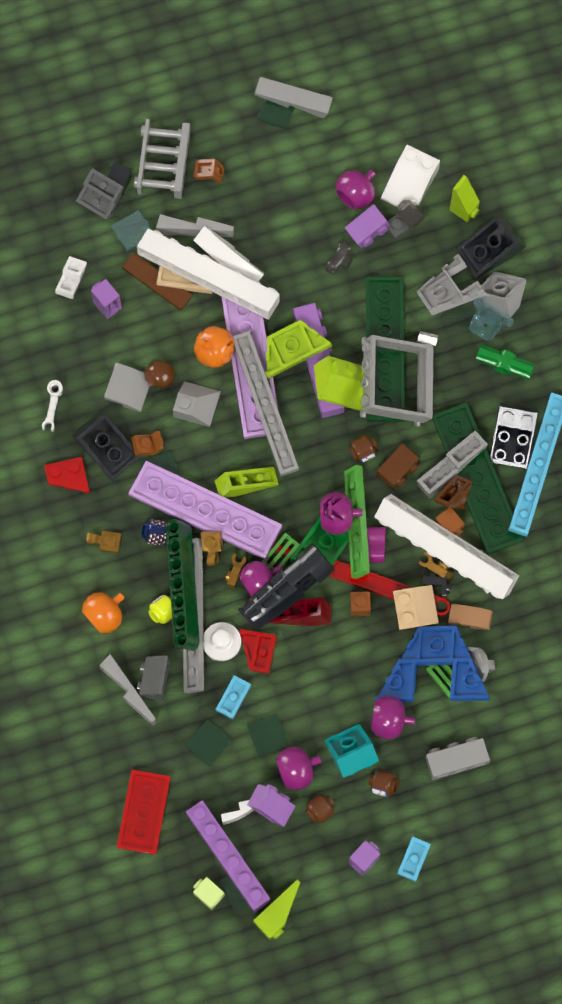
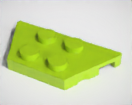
M301 320L267 337L266 378L270 379L332 347L331 342Z

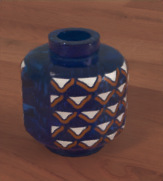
M148 520L147 523L143 524L142 538H144L147 544L164 545L167 540V523L160 520Z

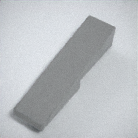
M263 77L259 78L254 93L256 96L287 108L293 106L323 119L328 114L333 98Z
M160 214L156 230L163 235L197 236L205 225L220 237L233 238L234 226L198 217L195 224Z
M474 431L449 451L442 461L417 480L419 488L431 499L482 452L488 444Z
M109 655L99 665L100 669L127 692L123 696L124 701L154 726L156 724L155 717L113 657Z

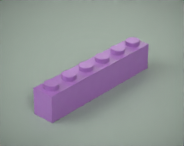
M315 303L293 308L295 322L301 320L322 337H327L326 328L321 326L320 323L322 319L320 308L316 309ZM331 347L306 360L322 418L344 413V406L318 400L314 365L330 356L329 354H332Z
M201 801L187 810L188 818L252 911L255 913L270 903V897L205 803Z

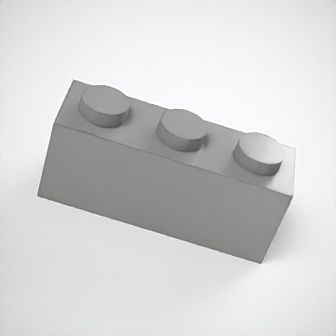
M473 737L467 739V743L459 745V742L449 744L447 749L440 750V748L429 750V754H426L425 758L432 780L489 764L490 759L483 738Z

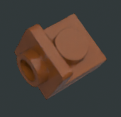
M216 159L196 160L193 175L196 180L213 179L217 183H221L222 176L224 175V166Z
M155 431L151 435H134L131 438L135 456L156 455L163 449L164 442L160 431Z

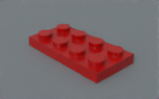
M131 770L117 849L156 855L171 779L170 776Z

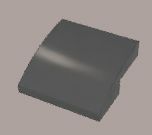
M92 168L83 183L85 186L76 202L109 220L124 187Z

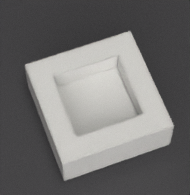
M420 331L417 342L436 346L438 335Z

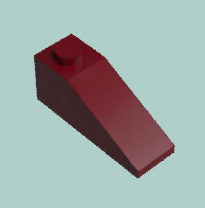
M322 597L299 600L269 623L300 626L331 624L332 606Z

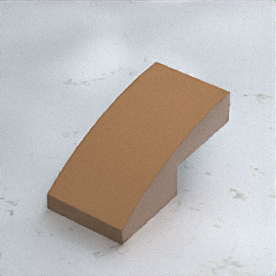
M452 604L448 623L451 625L469 626L472 629L490 630L493 611Z

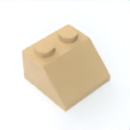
M432 585L393 591L400 630L439 623Z

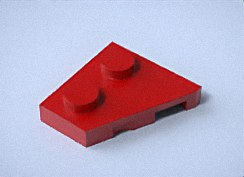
M82 457L44 465L50 486L78 490L86 494L90 493Z
M240 629L249 670L270 674L277 636Z

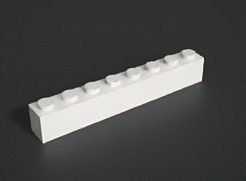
M147 229L137 245L138 255L268 320L279 304V293L275 289L267 288L261 285L259 281L251 280L245 277L243 273L233 271L225 264L217 263L209 256L197 253L191 247H184L173 238L168 239L157 230Z
M392 494L383 499L374 516L379 520L380 524L389 526L395 530L397 535L406 537L417 547H422L430 556L439 558L443 564L453 567L459 571L461 576L475 581L477 586L486 588L496 598L504 599L507 597L519 578L518 574Z

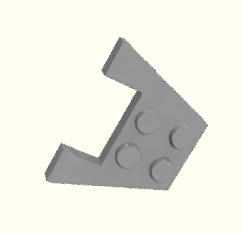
M459 254L453 257L454 261L449 266L446 264L441 268L443 271L436 278L433 276L417 291V294L431 315L486 295L478 281L460 291L452 280L451 276L467 267Z

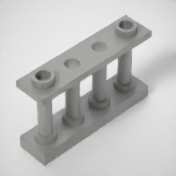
M146 119L145 125H142L141 128L143 144L139 174L135 176L134 187L137 188V192L140 195L142 194L143 186L171 189V191H174V198L182 199L191 132L190 123H182V129L176 131L150 128V119ZM149 135L178 138L180 146L174 148L148 145ZM147 152L175 155V157H178V162L174 163V165L146 162ZM145 169L173 172V174H176V177L172 182L144 179Z

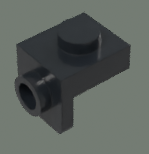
M428 573L427 576H423V586L442 587V598L446 599V594H450V583H447V577H439L435 573Z

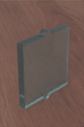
M139 210L111 226L117 236V240L122 243L126 251L139 244L147 229L152 230L148 225V220L144 219Z

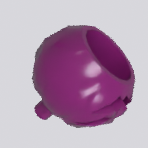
M357 170L344 172L336 181L337 195L351 209H364L371 204L375 197V189L370 181L375 176V173L372 170L366 175Z
M333 492L326 494L320 502L322 529L328 534H344L351 528L353 517L363 516V509H353L351 500L343 493Z
M253 561L241 570L239 577L252 597L274 575L283 569L279 565L271 570L266 563Z
M382 696L375 701L371 731L376 736L383 739H394L401 734L404 724H415V717L405 716V707L399 698Z
M296 746L287 747L276 758L285 787L291 790L307 787L313 780L314 772L312 766L322 763L320 756L309 758L302 748Z

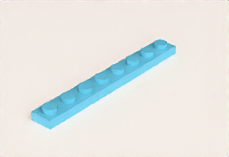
M552 392L550 394L508 530L526 537L562 425L561 395Z

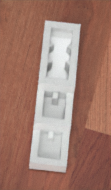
M204 225L195 237L194 241L218 263H223L229 269L243 273L245 277L251 280L259 281L264 275L261 270L249 262V259L236 251L233 245Z

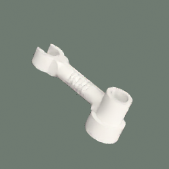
M57 380L49 382L47 386L51 398L46 420L42 423L43 430H45L47 424H51L52 432L55 430L54 416L58 397L63 392V386ZM55 388H59L57 392H53Z

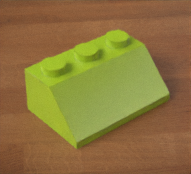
M327 356L314 365L318 400L359 411L362 410V365Z

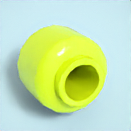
M161 595L150 604L149 615L154 622L165 624L172 619L171 597Z

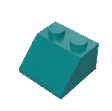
M360 724L324 740L343 778L379 762L373 744Z

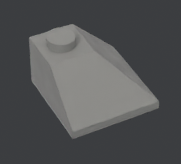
M494 271L481 285L486 295L478 299L494 315L510 318L520 307L526 279Z
M184 381L176 398L173 416L210 427L221 391Z

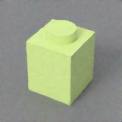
M207 877L204 880L200 879L193 887L195 889L193 894L211 910L225 896V893Z

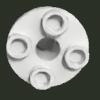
M219 622L207 628L203 635V649L212 660L227 661L239 653L241 636L233 625Z

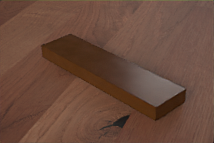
M135 253L122 266L123 270L180 311L193 298V295L185 289L158 286L156 283L159 271Z

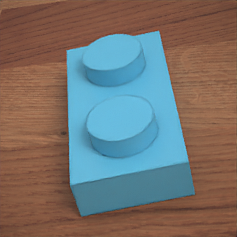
M234 675L216 707V711L233 720L251 684Z
M412 836L397 874L416 882L431 844Z

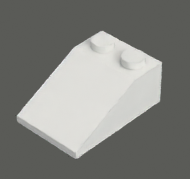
M406 145L381 199L414 215L439 170L440 160Z

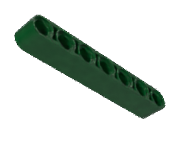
M172 519L167 523L166 537L174 644L178 648L194 651L199 646L200 638L192 529L190 524Z

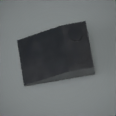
M498 214L457 247L456 251L475 278H479L513 258L526 245L507 218Z
M101 411L72 435L111 481L141 457L135 456L134 448L110 418Z

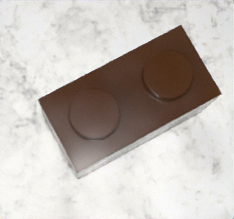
M401 444L377 470L376 476L392 490L396 487L400 488L406 482V476L409 473L413 474L419 468V457L404 444Z

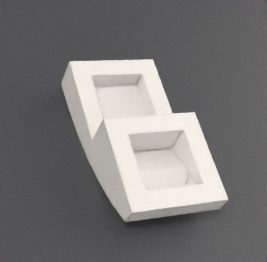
M69 256L55 293L73 299L83 277L87 262Z
M249 800L239 802L240 810L221 814L223 825L237 821L250 814L253 809L247 805Z

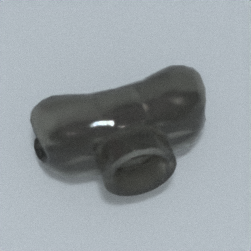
M346 240L338 242L335 254L325 263L328 273L335 274L341 268L347 270L350 267L353 256L349 255L351 247Z

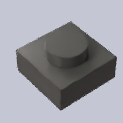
M399 213L388 220L390 226L387 231L395 240L410 230V226Z

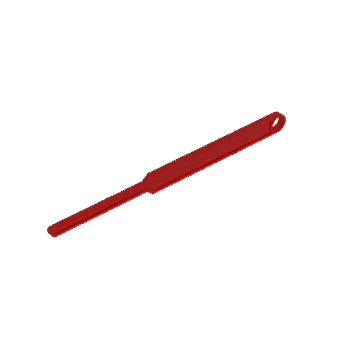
M280 545L276 553H279L284 546ZM288 548L283 555L286 556L291 549ZM338 560L333 565L335 571L328 576L393 600V591L414 588L372 572L358 579L352 578L351 565ZM434 595L435 604L441 601L447 605V610L443 613L437 612V616H445L450 609L449 602L442 597Z

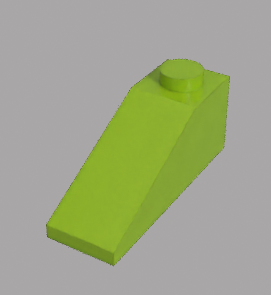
M463 175L453 188L450 211L468 223L471 218L474 219L478 215L480 201L467 176Z
M274 467L224 472L215 480L218 494L225 498L237 497L279 485Z
M298 879L253 920V923L269 940L272 938L276 940L284 932L282 929L285 927L300 886Z

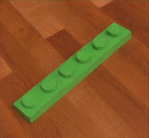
M355 465L344 471L346 495L352 502V508L363 509V516L353 517L352 526L348 530L351 577L358 579L370 573L363 468L360 465Z

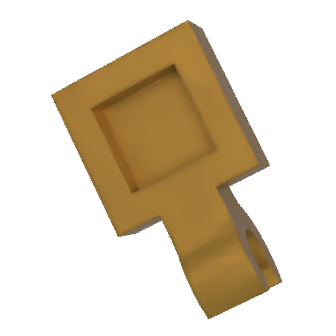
M102 531L101 536L88 533L86 541L87 544L100 545L99 551L118 554L121 533Z
M202 531V550L208 551L207 564L208 566H215L216 562L219 563L218 552L223 550L222 531Z
M424 552V555L428 557V562L419 561V564L450 580L453 572L448 570L449 567L441 561L435 563L434 557Z
M235 553L231 558L233 569L228 571L225 579L228 582V588L232 590L236 589L241 570L246 564V557H243L242 562H236L237 555Z

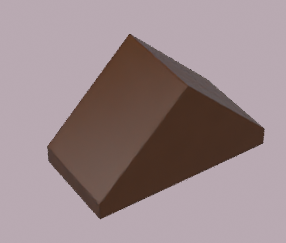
M455 475L434 498V502L448 508L464 509L472 481Z

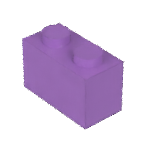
M373 204L348 224L345 229L354 241L363 248L372 244L376 236L383 235L388 230L390 224Z
M106 279L102 282H97L92 287L93 303L106 319H109L122 309L120 295Z
M258 784L247 805L272 823L284 827L295 805L289 802L290 798L286 795L278 794V789L269 784L267 786Z
M365 840L349 858L348 864L364 877L379 860L380 849L373 842L368 843Z

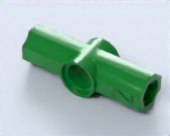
M481 345L476 357V361L494 367L499 373L513 374L527 380L530 379L535 365L534 363L517 358L510 351H498Z

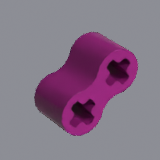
M367 526L369 562L384 563L386 527Z

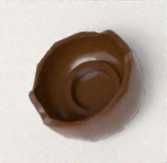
M157 360L146 367L144 376L151 387L158 386L163 389L173 383L175 371L170 363Z

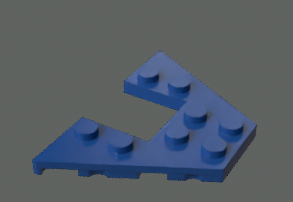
M457 626L418 627L414 633V638L406 646L407 650L402 658L396 662L392 669V674L385 680L386 684L379 695L374 698L376 701L382 696H394L402 702H414L417 666L453 665L450 690L451 701H490V697Z

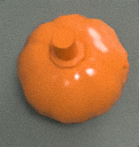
M217 326L207 327L196 337L194 353L197 360L204 366L211 368L222 367L233 357L235 342L228 330Z
M102 592L93 593L83 603L82 613L101 634L110 633L121 624L123 616L118 604L125 598L121 593L113 599Z

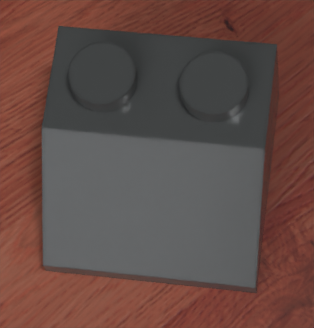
M168 656L146 657L145 662L141 663L140 673L143 676L142 681H138L137 692L141 699L164 702L170 668Z

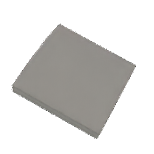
M116 363L104 399L122 404L125 408L141 412L150 385L145 380L143 372Z

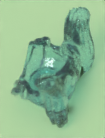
M481 298L473 300L476 313L470 321L469 330L479 335L482 339L491 341L502 328H509L514 323L513 318L508 316L502 318L497 311L490 307H485Z

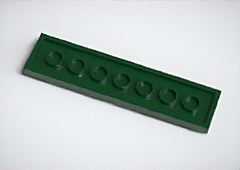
M366 277L367 338L371 335L404 341L403 277ZM376 346L375 405L405 410L404 351ZM366 414L367 422H405V420Z
M467 403L432 416V421L446 454L474 431L480 435ZM485 448L457 475L472 481L466 504L485 551L489 555L522 543L524 540L522 535L508 531L513 513Z

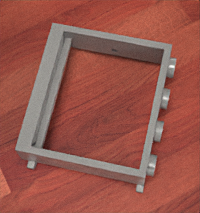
M371 335L368 338L363 337L361 340L362 351L364 352L362 361L363 379L361 382L363 388L361 404L363 408L360 411V417L365 418L366 414L413 421L416 427H420V423H425L432 419L433 346ZM376 346L418 355L417 412L375 405Z

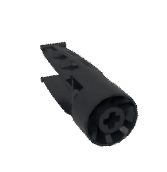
M313 543L297 555L298 559L284 571L280 570L242 608L238 609L249 624L252 623L257 631L304 597V593L316 582L321 583L335 571L332 564Z

